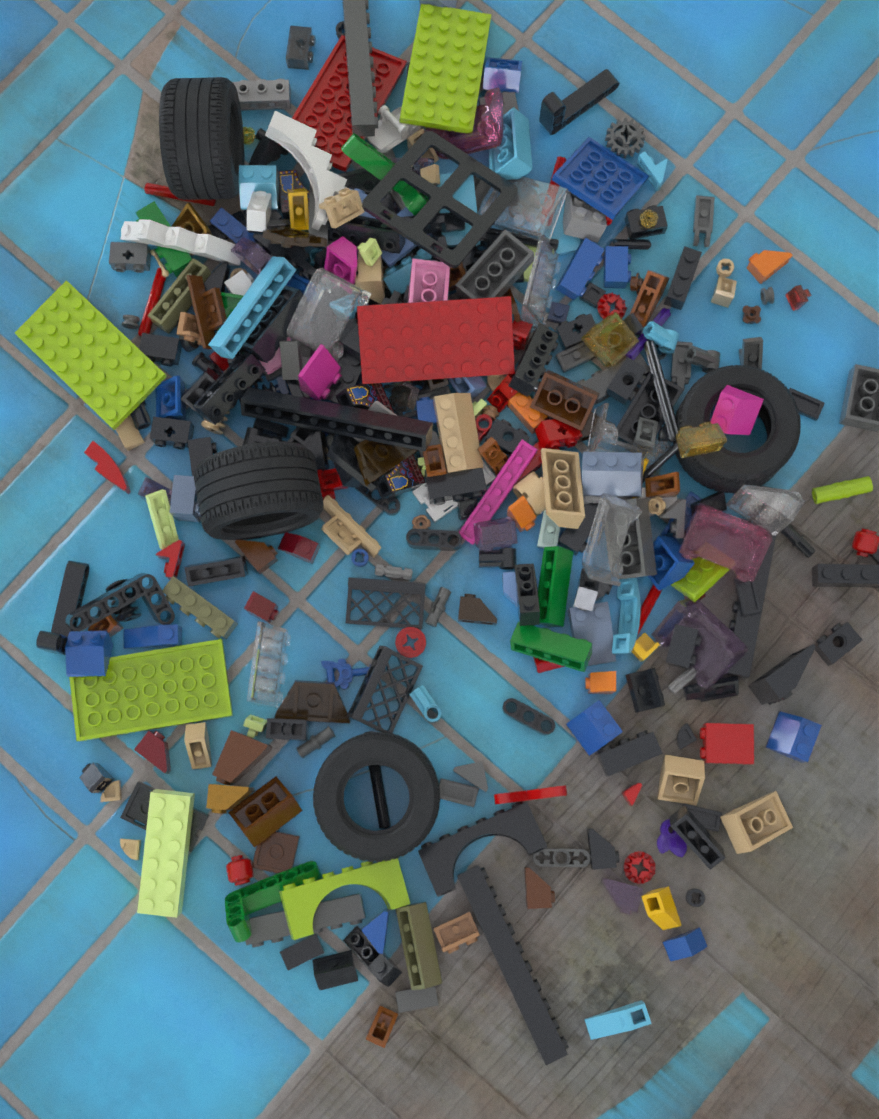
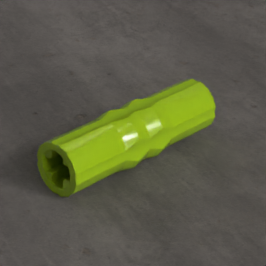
M869 476L813 488L812 498L815 504L869 493L873 491L872 480Z

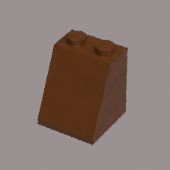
M231 730L212 775L217 777L216 781L225 785L237 783L272 750V746Z

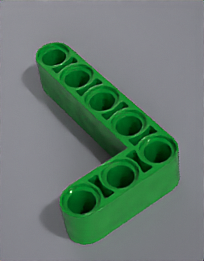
M355 133L341 147V150L349 158L380 180L396 164ZM399 181L393 188V190L400 194L407 209L415 216L429 201L427 196L404 181Z
M315 861L305 862L229 893L225 897L226 921L235 942H244L250 938L252 931L249 914L281 902L279 891L284 890L283 886L295 883L296 886L303 885V880L315 877V881L323 879Z

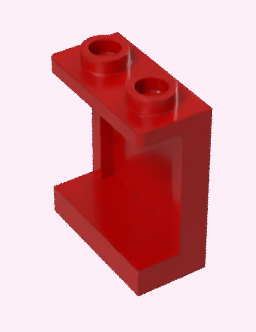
M705 723L703 728H700V739H703V747H700V759H703L705 764H754V724Z

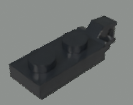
M736 675L699 682L683 687V693L686 700L695 699L701 702L739 695V680Z

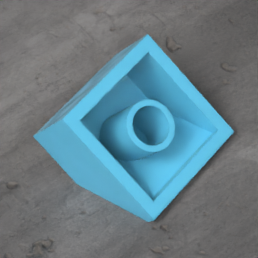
M239 165L238 183L241 210H247L252 193L257 191L270 193L271 210H278L279 174L277 166Z

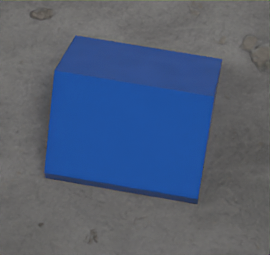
M176 375L167 379L156 387V417L186 420V404L181 400L185 392V383L180 376Z
M388 909L382 911L361 929L379 954H383L385 950L390 912Z

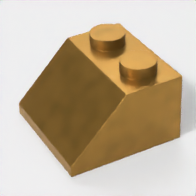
M209 784L206 808L212 809L211 813L227 814V810H232L252 794L254 788Z

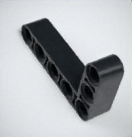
M605 69L563 100L555 92H551L542 100L539 122L550 135H554L614 92L620 82L608 69Z
M70 560L67 562L51 632L42 630L39 632L36 641L37 648L50 653L66 655L65 646L70 631H74L66 625V617L69 613L82 606L89 575V564ZM79 617L73 619L72 624L74 627L77 626Z
M140 573L69 613L65 622L68 628L80 632L142 597L153 619L160 624H171L175 619V614L156 578L151 574ZM147 577L149 584L143 587L142 580ZM131 587L132 594L129 597H126L125 590L126 588ZM157 594L158 601L152 604L151 597ZM110 597H114L115 604L109 607L107 601ZM93 607H97L98 613L92 617L90 610ZM163 611L167 612V617L165 620L160 619V615ZM80 617V624L74 627L72 624L73 619Z

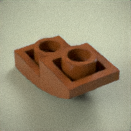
M490 437L478 448V451L492 472L497 476L507 462L508 457L501 451L497 441Z

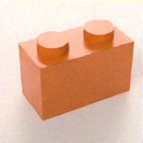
M518 392L509 400L508 408L533 434L540 422L547 420L548 416L530 408L533 399Z

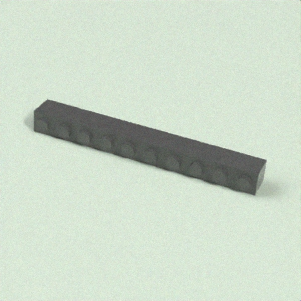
M342 0L352 134L355 133L359 137L375 136V129H378V117L374 116V113H377V102H373V98H376V87L372 86V83H375L374 71H371V68H373V56L370 57L369 53H372V42H368V39H371V27H367V24H370V15L366 13V10L369 9L368 0Z

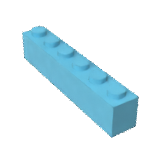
M271 257L208 344L220 357L229 359L235 357L295 273L296 269L285 257Z

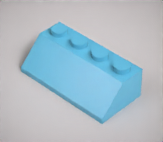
M513 107L487 128L489 167L506 180H519L532 170L529 119Z

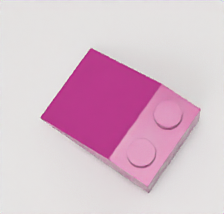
M320 344L298 375L300 390L314 400L319 401L321 399L325 400L331 392L329 388L333 383L336 385L342 376L340 374L341 367L324 345Z

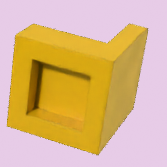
M643 633L636 640L631 652L642 662L660 644L658 642L655 643L646 633Z

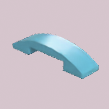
M636 578L619 579L617 598L621 600L618 634L613 635L612 654L614 655L631 653L637 639L640 624V592Z

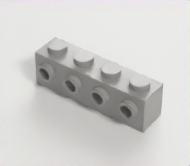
M280 78L276 80L260 79L258 81L241 80L240 82H232L238 92L241 111L291 109L289 80Z

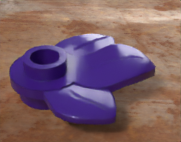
M667 819L660 826L661 834L657 839L658 850L661 854L670 850L674 855L682 858L686 853L687 844L674 829L672 833L668 831L671 824L670 819Z

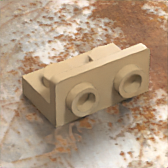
M349 188L341 189L339 194L329 196L324 199L323 203L319 204L320 209L326 210L331 228H337L364 213L358 191L350 190Z

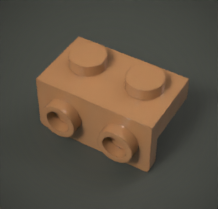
M180 312L177 335L183 336L186 341H198L197 344L202 346L196 316L187 312Z
M470 911L433 928L442 951H448V954L458 950V945L466 942L469 945L478 940L477 937L480 936Z

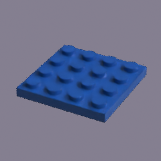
M588 137L555 172L551 180L614 220L645 184L649 175Z

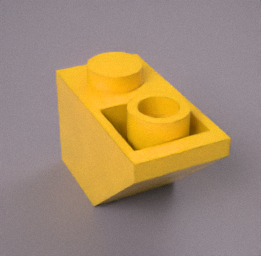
M669 886L651 890L641 896L648 917L662 930L681 926Z

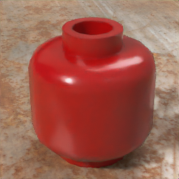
M861 528V531L855 533L852 548L857 551L856 555L868 557L869 554L877 552L879 545L877 532Z
M243 855L231 857V862L226 864L228 880L230 883H234L235 886L249 883L250 879L254 876L251 860L243 858Z

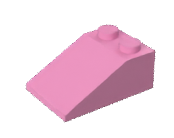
M412 258L407 303L448 300L450 267L443 262Z

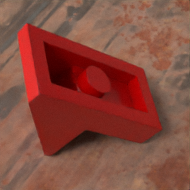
M180 540L155 554L158 558L169 560V563L166 562L164 567L165 577L169 580L173 576L175 578L178 577L186 545Z

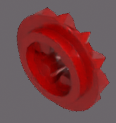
M613 292L603 295L597 304L599 315L608 322L621 320L627 309L625 300L620 295L613 294ZM615 302L616 309L609 313L610 305Z
M406 627L397 634L395 645L401 655L407 658H414L424 651L426 638L420 629ZM407 634L411 639H419L414 643L415 650L410 645L403 646L408 641Z
M641 851L633 852L624 862V873L630 881L644 884L654 876L656 864L649 854ZM643 859V867L648 869V871H641L638 874L637 869L632 864L639 865Z

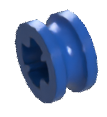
M356 549L351 555V560L355 566L363 567L368 563L369 556L365 550ZM359 553L360 555H365L363 557L364 561L361 563L360 561H355L357 559L356 555Z

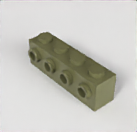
M194 258L190 261L147 315L155 326L167 334L173 330L177 320L180 318V312H187L192 306V298L186 276H202L203 283H205L212 274L208 267Z
M174 576L162 590L168 602L172 605L175 602L181 606L179 610L187 616L193 614L197 617L194 621L202 627L208 625L212 628L210 632L217 638L223 636L227 639L238 625L237 622Z
M426 902L396 908L411 990L427 989L442 984Z

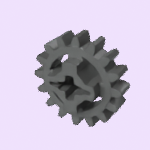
M624 118L623 122L617 119L616 124L612 122L610 128L607 129L605 141L608 142L606 146L607 148L612 147L611 151L613 153L616 151L618 156L623 154V157L626 158L627 154H630L633 157L634 151L639 153L640 149L644 146L646 137L643 134L644 128L639 129V122L633 124L634 119H631L630 122H627V118Z

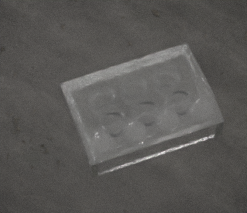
M521 177L519 180H507L518 188V193L491 227L501 230L506 229L508 232L549 243L568 189L527 177ZM493 187L489 189L482 200L478 212L479 215L485 213L500 195L499 191Z
M539 236L520 317L522 321L533 324L532 329H536L539 323L543 325L547 323L548 314L545 312L547 307H551L553 297L550 296V292L555 290L557 282L554 279L555 273L559 274L561 263L558 262V253L544 236Z
M742 485L729 499L726 506L775 536L795 519L806 500L802 499V496L796 491Z
M260 621L257 623L247 701L253 705L278 708V704L282 703L283 692H280L281 684L285 683L286 676L283 673V666L287 665L288 654L285 651L286 646L290 645L291 635L288 634L286 629Z

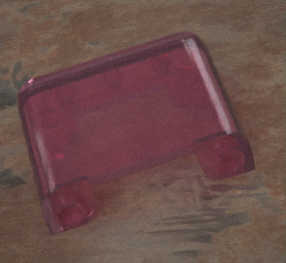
M500 88L488 90L485 94L486 104L477 106L472 133L466 134L426 127L424 132L433 131L466 154L500 146L503 139V95ZM435 150L438 157L442 159H449L440 152Z
M698 503L679 553L689 560L699 556L734 570V573L737 575L736 578L743 582L748 580L753 582L772 542V535L770 531L708 505Z

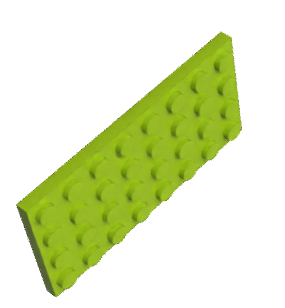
M421 4L399 123L472 134L492 14Z
M67 280L15 332L113 430L167 377L161 369Z
M222 639L110 657L106 676L69 677L77 742L233 716Z

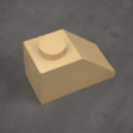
M206 723L186 725L184 741L192 769L212 767Z

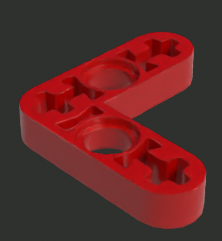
M566 785L494 794V801L496 805L566 796L567 789Z

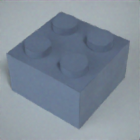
M174 475L169 513L178 521H200L201 516L194 476Z

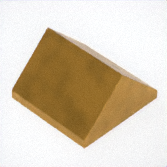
M190 202L185 205L171 226L181 227L197 234L212 235Z

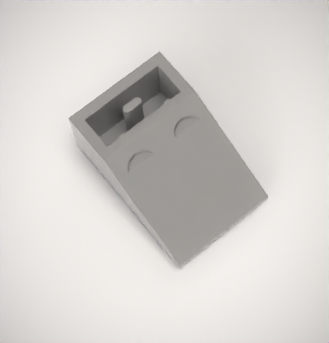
M566 190L563 214L564 234L581 239L587 238L598 243L607 227L606 216Z

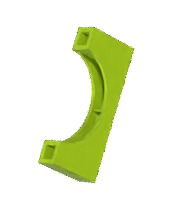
M398 858L376 863L366 861L360 863L361 867L356 869L353 866L342 868V873L336 875L334 871L322 874L323 879L315 881V877L303 880V885L296 886L295 883L283 886L284 890L279 891L291 939L296 940L314 934L313 918L319 903L331 891L344 885L357 884L374 890L382 897L388 910L409 905L410 900Z

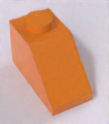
M764 250L760 254L755 253L749 258L747 270L762 284L785 266L793 255L789 252Z
M524 496L511 504L507 510V517L520 532L524 530L529 531L535 526L534 522L537 517Z
M616 671L589 673L588 677H585V689H588V694H613L616 692Z

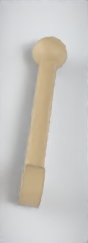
M152 249L150 253L155 257L160 266L162 275L168 277L169 271L165 270L155 249Z

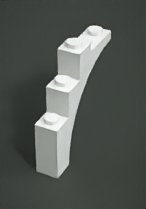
M275 111L265 136L289 151L307 174L315 200V215L311 228L319 231L321 225H326L328 220L326 210L320 209L319 204L323 203L325 198L339 194L341 189L347 188L345 187L347 179L330 172L332 154L314 147L317 139L314 138L317 130Z
M139 220V222L124 221L121 228L120 240L126 242L166 247L221 263L225 261L229 265L240 266L244 247L210 234H197L181 227H168L152 220Z

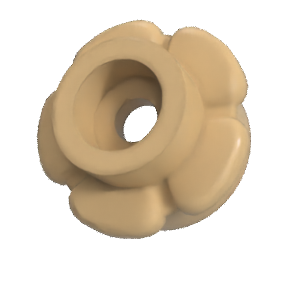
M659 496L651 498L648 502L649 512L656 515L663 514V510L666 509L665 501Z

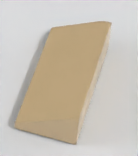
M131 415L116 428L127 451L145 443L139 430L135 428Z

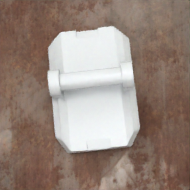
M383 105L378 111L380 119L378 120V129H375V136L366 137L381 153H389L393 147L423 128V126L399 123L402 106L390 112V109Z

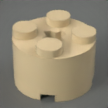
M533 471L513 486V492L518 499L522 496L526 498L537 517L546 510L543 477L539 478Z

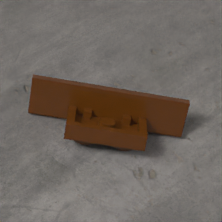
M187 275L188 287L203 349H212L208 344L216 335L215 330L221 328L227 320L220 288L214 287L205 291L202 276Z

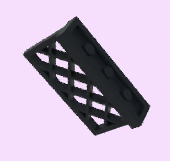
M348 577L345 624L423 629L426 583ZM352 589L361 590L365 597L356 603L352 598ZM374 591H379L385 597L378 604H375L369 597ZM394 592L399 593L403 597V600L396 606L388 598ZM402 593H408L409 595L405 597ZM412 594H421V601L414 608L407 599ZM366 598L374 606L367 613L359 606ZM384 600H387L393 607L386 615L378 608ZM404 601L412 608L405 616L397 609ZM419 606H420V614H419L418 611L416 610ZM356 607L364 615L359 620H350L351 611ZM375 608L383 616L378 622H373L367 616ZM394 610L402 617L397 623H391L387 618ZM415 611L419 616V625L410 624L406 617ZM365 617L368 619V621H361ZM404 620L407 624H399V623Z
M380 645L347 717L377 731L393 733L423 665L386 646ZM391 655L397 657L399 666L390 669L388 661ZM411 664L416 667L413 675L407 677L404 667ZM401 668L404 678L394 681L392 671ZM388 673L391 683L382 686L380 678ZM405 681L407 689L404 693L399 694L396 684ZM393 686L396 696L386 699L383 689ZM380 691L383 701L374 704L372 696L375 692ZM397 699L398 709L390 712L388 702ZM385 704L387 714L378 717L375 707ZM372 709L375 719L370 721L362 719L365 711ZM389 717L391 724L388 730L381 727L379 720Z

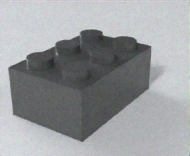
M858 364L851 368L848 374L839 424L874 432L879 430V369Z

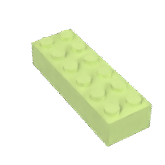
M160 789L150 792L137 913L176 918L182 913L195 793Z

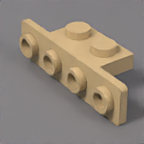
M327 495L323 500L324 510L332 519L325 523L321 530L347 555L361 545L375 558L381 549L379 543L362 526L356 523L351 515L339 506L336 500Z

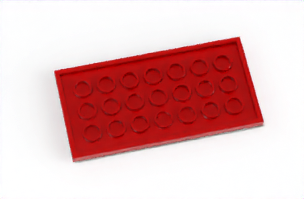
M341 35L292 119L317 130L314 137L317 139L314 147L332 154L330 159L331 167L344 172L348 170L353 160L341 150V147L352 135L345 36ZM372 47V53H369L370 57L373 56V68H371V71H374L375 83H372V86L376 87V98H373V102H377V113H374V116L378 117L379 109L387 102L407 67V61Z
M511 296L357 306L362 384L515 374Z

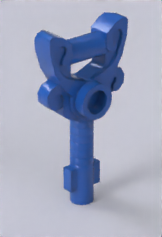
M339 659L338 663L327 660L321 661L322 666L326 669L327 682H334L337 688L340 686L342 689L349 687V683L352 682L354 676L366 675L369 667L352 669L350 664H346L345 659ZM335 668L338 669V672L340 673L338 681H335Z

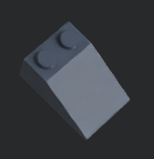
M608 602L594 604L593 611H583L577 607L569 608L568 617L572 637L585 639L592 643V655L587 666L616 662V655L612 654L613 630Z

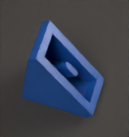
M700 927L663 941L670 961L694 956L708 947Z

